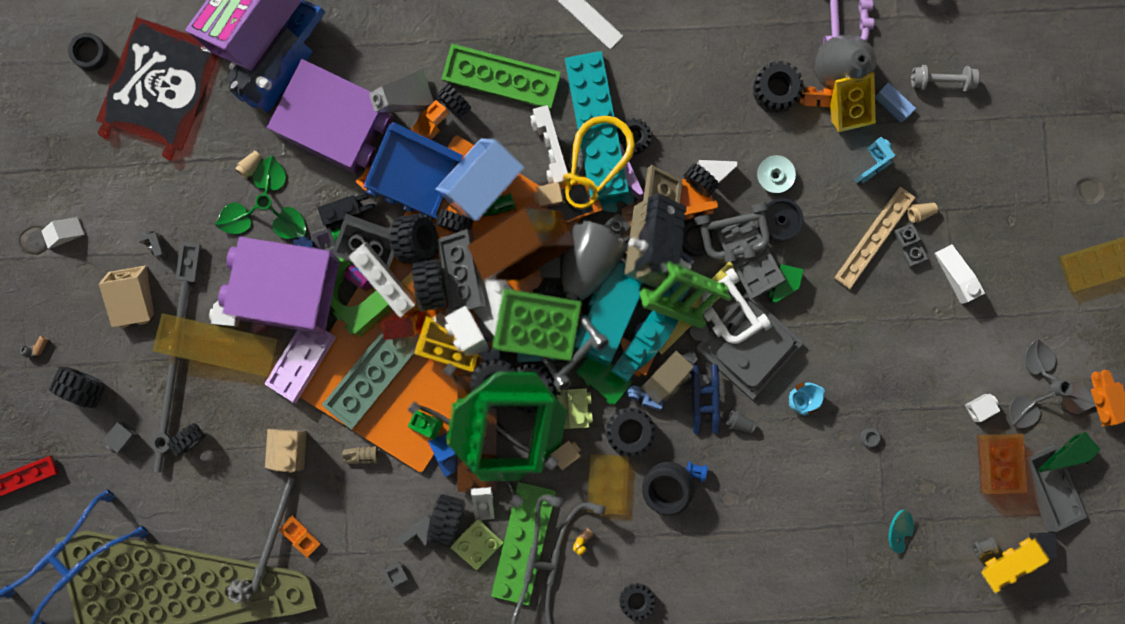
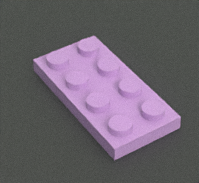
M297 330L266 380L265 385L290 401L297 403L335 341L336 336L326 330L325 334Z

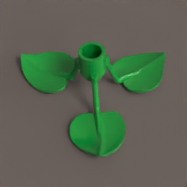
M274 156L264 159L253 174L255 186L261 189L265 188L263 194L257 196L255 200L256 205L247 213L242 204L230 203L221 210L215 223L217 228L230 234L244 233L251 227V220L248 216L256 209H259L261 211L271 210L277 216L272 223L273 230L277 236L283 239H293L305 235L306 227L302 215L292 207H284L279 214L272 207L271 198L267 195L269 189H280L286 180L285 171Z

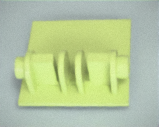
M477 519L450 548L475 570H478L504 542L488 529L480 519Z

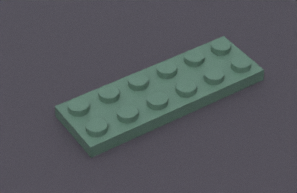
M395 315L328 396L322 406L353 430L414 355L420 334Z

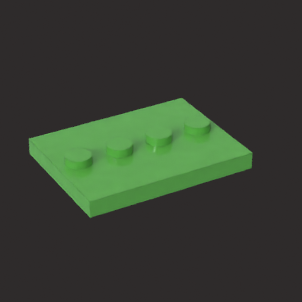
M503 289L493 348L571 360L581 302Z

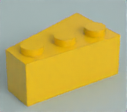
M427 316L425 317L414 354L446 364L451 363L455 367L471 372L474 370L479 353L466 356L463 350L459 352L454 344V341L457 340L453 334L450 336L445 328Z
M1029 537L1019 543V548L1014 550L1011 547L1002 553L1003 557L999 559L994 557L985 562L986 566L983 568L982 574L995 593L1006 584L1013 583L1017 578L1028 574L1049 561L1048 555L1036 538L1031 540Z

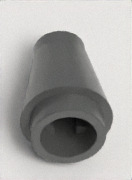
M732 410L726 420V425H729L731 429L752 434L756 428V423L739 411L735 412Z

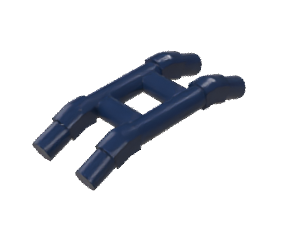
M695 365L691 369L694 434L701 433V414L712 413V432L716 434L720 432V379L718 365L710 366L712 387H700L699 366ZM712 394V406H701L700 395Z

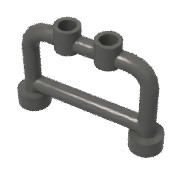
M767 202L751 205L753 213L714 222H711L710 215L694 218L695 224L700 225L706 253L713 259H725V262L737 260L736 256L744 255V258L756 256L755 252L765 249L770 241L765 210H768ZM759 220L762 234L760 243L721 252L713 250L709 230Z
M579 315L578 323L584 326L591 337L574 354L571 360L558 371L549 357L542 356L544 365L555 379L554 386L558 391H564L571 385V381L566 376L567 373L593 346L597 351H601L609 344L608 338L604 334L600 335L583 315Z

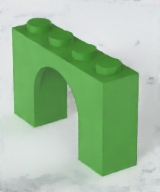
M339 258L340 262L330 306L335 310L333 312L335 317L347 324L345 326L346 330L351 335L356 334L358 337H361L389 313L392 308L377 290L359 305L350 307L342 305L338 297L339 286L345 279L343 275L353 262Z

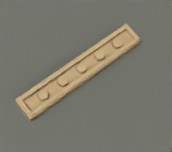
M902 187L896 190L834 277L837 282L849 290L852 288L916 197Z

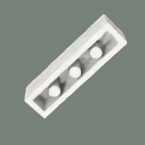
M367 242L349 256L351 261L399 317L415 306L416 300Z

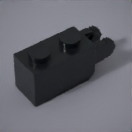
M368 193L358 196L351 195L317 207L323 226H330L331 228L342 224L346 214L360 218L363 216L362 213L373 210L375 208L374 204H367L363 207H359L358 202L368 200L371 195Z

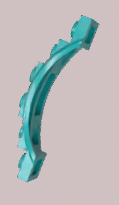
M676 281L663 296L670 297L682 283ZM689 289L677 300L678 302H682ZM652 310L611 372L628 382L633 373L648 363L663 347L679 320Z

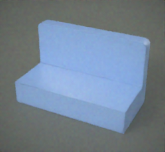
M889 82L875 95V99L900 123L907 119L916 109Z

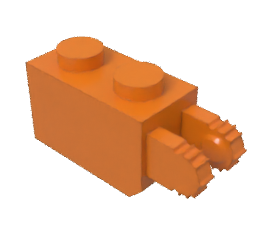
M1102 370L1101 373L1093 372L1091 379L1094 388L1090 390L1102 426L1125 422V391L1123 385L1119 382L1114 383L1109 370Z

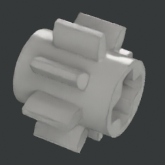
M236 579L227 588L229 591L228 598L235 604L239 601L242 604L246 603L249 600L248 598L253 595L250 591L252 585L246 579L241 582Z

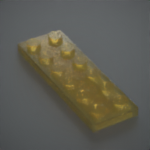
M162 313L152 351L269 377L278 340Z

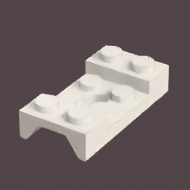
M548 105L533 109V115L530 116L533 131H537L539 136L544 135L546 147L550 146L548 155L551 164H549V170L546 171L549 184L556 182L562 184L564 183L562 176L568 173Z

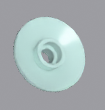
M779 155L770 156L763 160L757 171L760 185L771 193H782L788 190L793 185L796 176L795 168L791 161ZM772 173H777L778 178L774 179Z

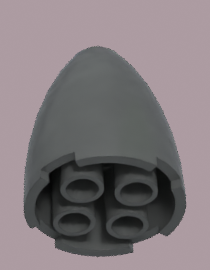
M845 34L832 37L825 41L818 49L814 65L816 76L822 85L830 89H834L836 80L864 78L875 70V51L866 40L859 36Z
M584 221L583 224H574L571 231L574 238V246L570 247L563 256L562 287L567 300L580 302L597 291L613 274L627 250L626 242L622 238L617 239L610 233V229L588 221Z

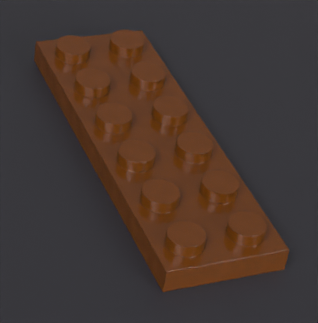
M457 375V399H465L471 394L470 380L472 375ZM487 375L483 383H485L493 375ZM488 409L480 458H496V409ZM457 456V492H471V489L491 488V491H496V481H480Z

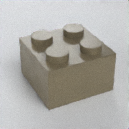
M676 351L644 383L641 389L657 404L661 400L667 401L670 396L675 394L679 386L691 376L689 371L693 366Z

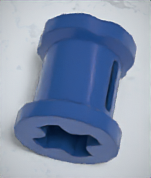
M688 461L687 471L691 473L693 478L704 482L708 465L699 466Z

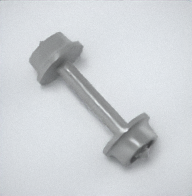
M922 65L921 67H914L910 77L912 87L920 88V90L926 89L927 82H961L964 92H967L969 89H976L980 79L978 69H971L970 66L964 67L962 75L928 74L927 65Z

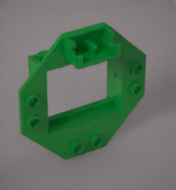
M497 372L465 399H457L456 403H452L447 444L480 481H519L527 473H542L544 459L561 446L567 410L536 373ZM489 404L537 405L528 458H480Z

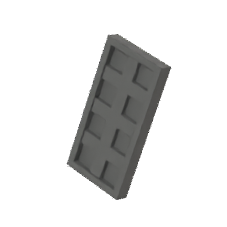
M753 221L728 226L716 233L725 251L758 244L762 240ZM768 247L755 252L756 256L744 258V255L736 256L737 260L731 261L752 300L786 282Z

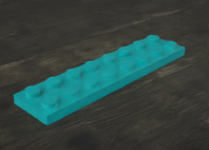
M602 51L566 57L565 63L578 130L583 123L593 117L604 115L614 117ZM607 123L598 124L588 129L581 142L586 177L598 187L622 159L617 128L615 125ZM624 168L598 192V199L629 194ZM589 188L590 199H591V196H592L593 192H592V190Z

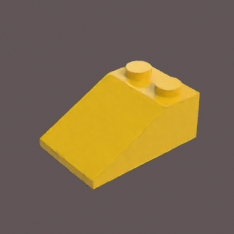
M873 71L861 79L844 78L835 81L831 100V122L838 132L876 123Z

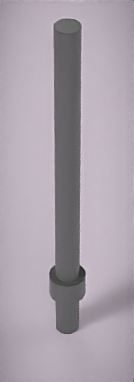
M288 477L258 567H255L253 573L255 576L250 591L258 592L262 577L264 578L267 570L265 568L296 480L295 478Z

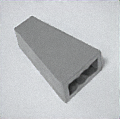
M424 70L416 71L369 93L374 112H423L434 102Z

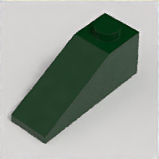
M1087 432L1073 435L1038 470L1041 473L1085 462L1089 464L1096 459L1095 455L1101 449Z

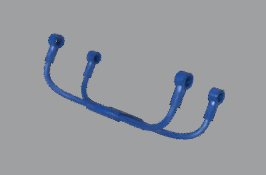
M106 489L90 503L69 535L43 557L31 572L12 585H6L0 590V598L5 597L9 599L15 594L14 589L26 582L51 563L63 578L53 587V590L36 610L30 624H35L50 599L82 571L89 561L103 551L133 537L144 539L149 534V531L141 525L132 533L117 538L97 549L69 571L56 556L77 533L99 501L105 500L109 503L115 498L113 492Z

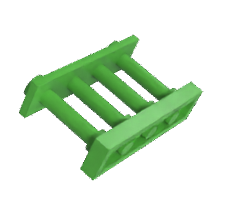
M670 262L666 265L671 275L656 291L643 289L639 293L645 308L701 329L707 324L703 313L719 297L728 301L732 299L729 288L725 283L717 282L685 269L681 265H675ZM676 280L682 282L680 287L670 297L663 296ZM691 286L697 288L685 302L677 301ZM704 292L711 294L698 308L691 307Z

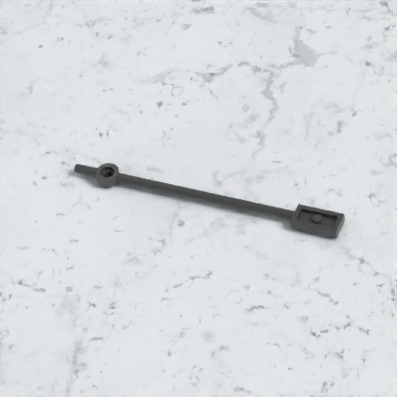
M181 242L175 280H180L182 283L160 431L151 440V447L156 451L153 472H162L164 452L170 450L167 443L172 438L167 432L189 283L197 281L202 247L201 244ZM162 439L166 442L165 446L160 444Z

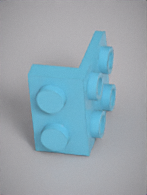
M880 137L867 148L877 164L854 180L856 183L859 181L862 183L866 182L877 174L875 170L879 173L892 163L890 159L895 154L891 150V144L886 139L884 140Z

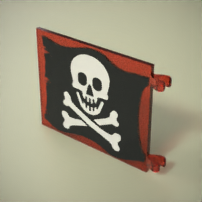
M136 17L96 119L97 122L103 123L98 130V135L108 139L111 126L167 145L162 152V156L167 160H172L175 148L180 150L184 148L218 55L211 53L190 34Z

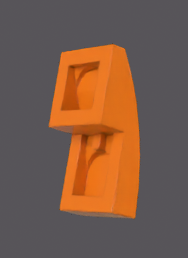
M291 515L279 528V531L306 558L321 544L294 515Z

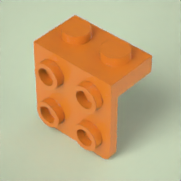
M682 179L680 204L687 207L684 214L686 215L685 221L694 219L696 215L700 214L703 216L714 214L718 205L716 200L713 201L712 195L709 198L701 195L685 179Z

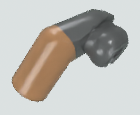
M39 336L35 345L21 347L20 354L25 358L41 355L49 339Z

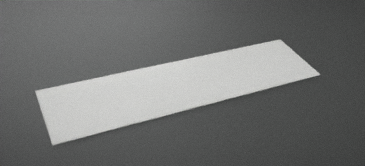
M558 0L609 49L623 37L585 0Z

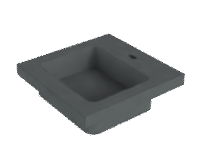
M745 292L742 297L755 316L758 318L765 314L773 327L767 331L763 328L738 344L727 342L723 336L718 337L712 329L695 349L713 365H718V370L753 400L804 342L756 299L752 300L748 292ZM737 302L721 319L725 327L731 324V328L728 331L732 336H738L753 326Z

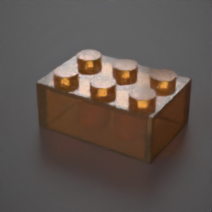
M1024 434L977 435L980 493H1027Z

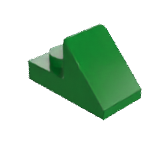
M417 410L412 415L407 427L435 440L443 422Z

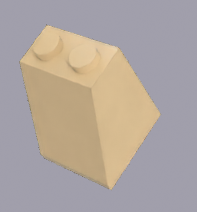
M146 265L108 272L99 283L111 327L125 328L133 323H138V325L146 324L154 315Z
M268 429L265 468L276 471L304 470L307 431Z

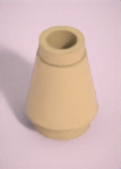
M253 151V153L237 163L235 170L245 179L249 176L252 177L263 157L258 152Z
M935 203L915 204L907 210L909 220L916 223L938 213V207Z

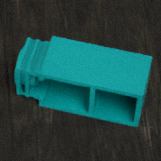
M623 262L618 264L613 274L594 292L587 308L590 313L589 315H584L600 335L604 334L609 340V344L605 349L597 351L593 346L584 356L605 366H609L641 292L639 289L642 282L625 275L626 263ZM580 324L575 335L574 352H577L591 337L582 324Z

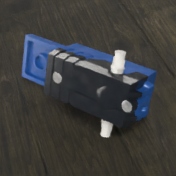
M302 0L252 71L234 63L229 65L231 72L225 78L229 91L237 99L245 102L250 107H259L269 112L280 95L285 92L301 59L308 61L309 56L312 54L313 51L303 42L310 36L312 30L322 20L326 12L321 7Z

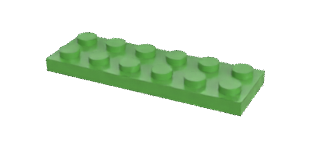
M451 43L441 80L539 107L548 105V108L551 110L561 72Z
M518 482L516 494L521 496L524 501L519 507H512L491 597L518 603L525 583L524 577L530 548L533 546L537 501L544 495L555 497L556 490ZM545 501L541 505L536 561L540 560L553 506ZM535 568L523 602L524 605H529L537 573Z

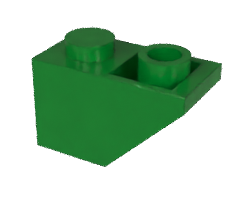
M780 264L778 267L786 282L768 292L769 303L774 304L799 289L804 269Z

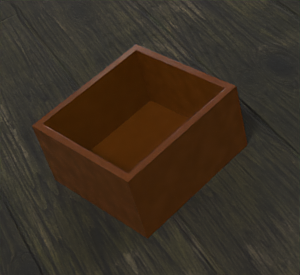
M524 208L467 247L483 281H521L564 254L570 247H573L574 238L561 211Z

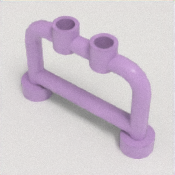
M830 0L832 36H825L823 43L832 37L840 35L838 0ZM872 0L859 1L861 38L866 41L869 38V30L874 28V19L868 16V11L873 10Z

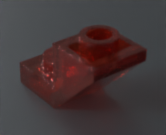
M418 310L406 317L393 315L381 321L384 340L411 337L421 333L425 321V311Z

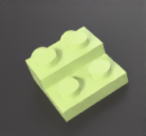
M587 389L564 390L560 392V395L556 396L567 410L564 429L587 428L589 423H593L592 412H588V404H591V392L587 393Z

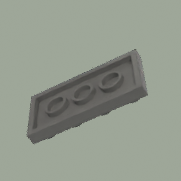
M464 230L437 239L450 314L464 306L467 307L468 311L485 306L480 273L467 247L474 242L472 230Z

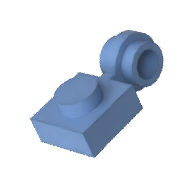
M631 386L628 389L627 394L630 400L639 401L640 398H643L641 406L657 411L662 409L664 400L657 404L645 392H642L640 387Z

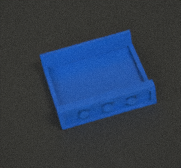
M393 122L389 124L363 188L367 189L366 193L374 197L378 195L385 197L384 201L387 203L402 205V209L413 213L414 210L420 214L427 215L429 219H437L436 213L443 197L435 189L456 167L457 163L461 162L463 155Z

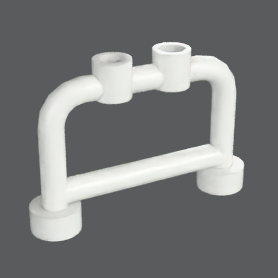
M733 268L726 271L727 276L718 282H723L728 286L729 292L753 326L738 336H732L712 306L703 314L708 322L712 320L715 326L712 329L718 337L723 336L727 342L738 344L764 328L767 331L773 326L765 314L758 318L755 316L735 287V284L740 279ZM704 292L702 294L701 304L711 295L710 293Z

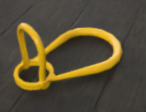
M604 115L593 117L583 123L577 131L573 144L571 174H564L562 176L566 185V199L574 208L585 209L593 205L598 199V192L632 158L635 142L633 133L626 123L616 117ZM607 123L615 125L622 130L626 136L627 148L622 159L598 187L590 179L575 176L584 134L595 125ZM577 182L584 184L593 192L591 200L586 204H576L569 197L572 185Z

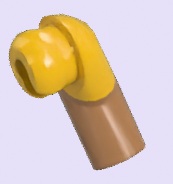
M589 528L584 530L574 543L573 550L579 556L586 552V547L583 545L594 535Z

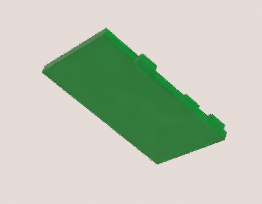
M590 358L576 372L585 381L584 383L587 386L593 387L607 399L606 402L610 405H615L633 383L631 378L626 382L611 371L614 366L611 363L609 366H605Z

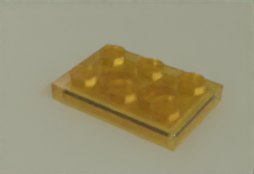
M590 454L587 503L592 502L606 506L605 513L626 515L629 456Z

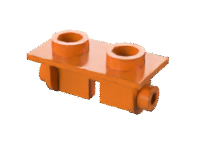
M807 86L801 93L803 96H800L799 104L816 107L817 100H820V107H831L834 89L824 88L823 90H816V87Z

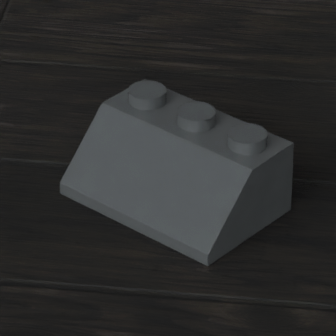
M346 214L332 253L339 258L351 261L349 256L367 242L386 266L390 268L394 257L393 249L390 247L391 242L389 241L390 229Z

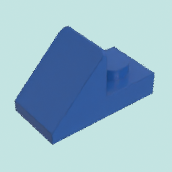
M446 433L436 437L435 440H429L428 443L444 477L456 472L457 456L447 444Z

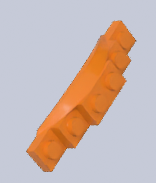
M435 100L420 114L411 131L431 140L440 131L437 125L450 112ZM371 166L367 167L365 172L355 181L361 188H363Z

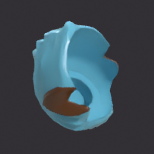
M802 382L796 385L789 395L790 408L804 416L818 411L823 404L825 389L810 382Z

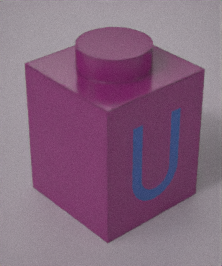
M354 263L350 265L343 275L366 292L373 288V285Z

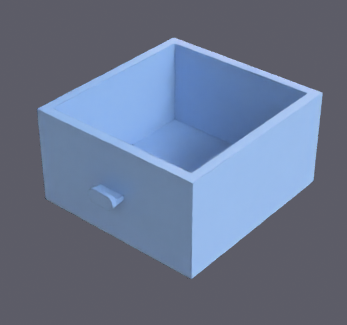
M480 139L435 190L463 216L477 220L524 167L496 140Z

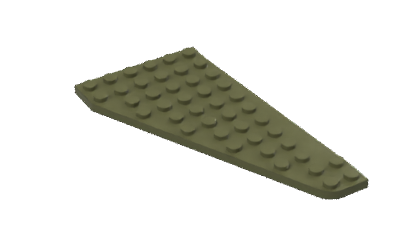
M90 530L76 533L59 553L60 561L70 571L77 563L82 562L91 553L121 536ZM67 536L55 539L56 545ZM132 538L118 543L94 557L67 584L76 624H239L297 614L317 608L311 581L303 572L266 565L265 569L267 572L265 577H262L258 592L251 591L253 595L248 598L249 600L246 603L242 604L239 601L235 604L228 598L229 591L227 588L236 579L240 582L246 579L252 585L255 576L253 573L259 563Z

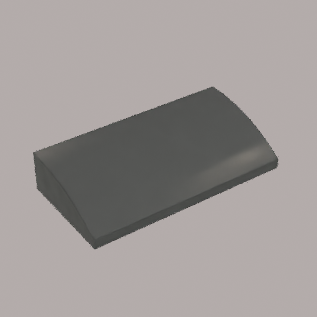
M1058 445L1047 447L1018 459L1048 532H1058L1087 517L1067 467L1041 473L1038 470L1059 450Z

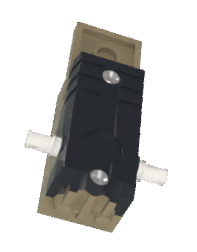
M651 165L647 169L644 199L635 205L633 210L625 275L658 288L671 275L666 265L668 262L681 265L690 270L691 264L681 259L684 234L682 231L685 226L683 222L685 221L686 215L684 214L687 209L686 206L680 204L683 180Z

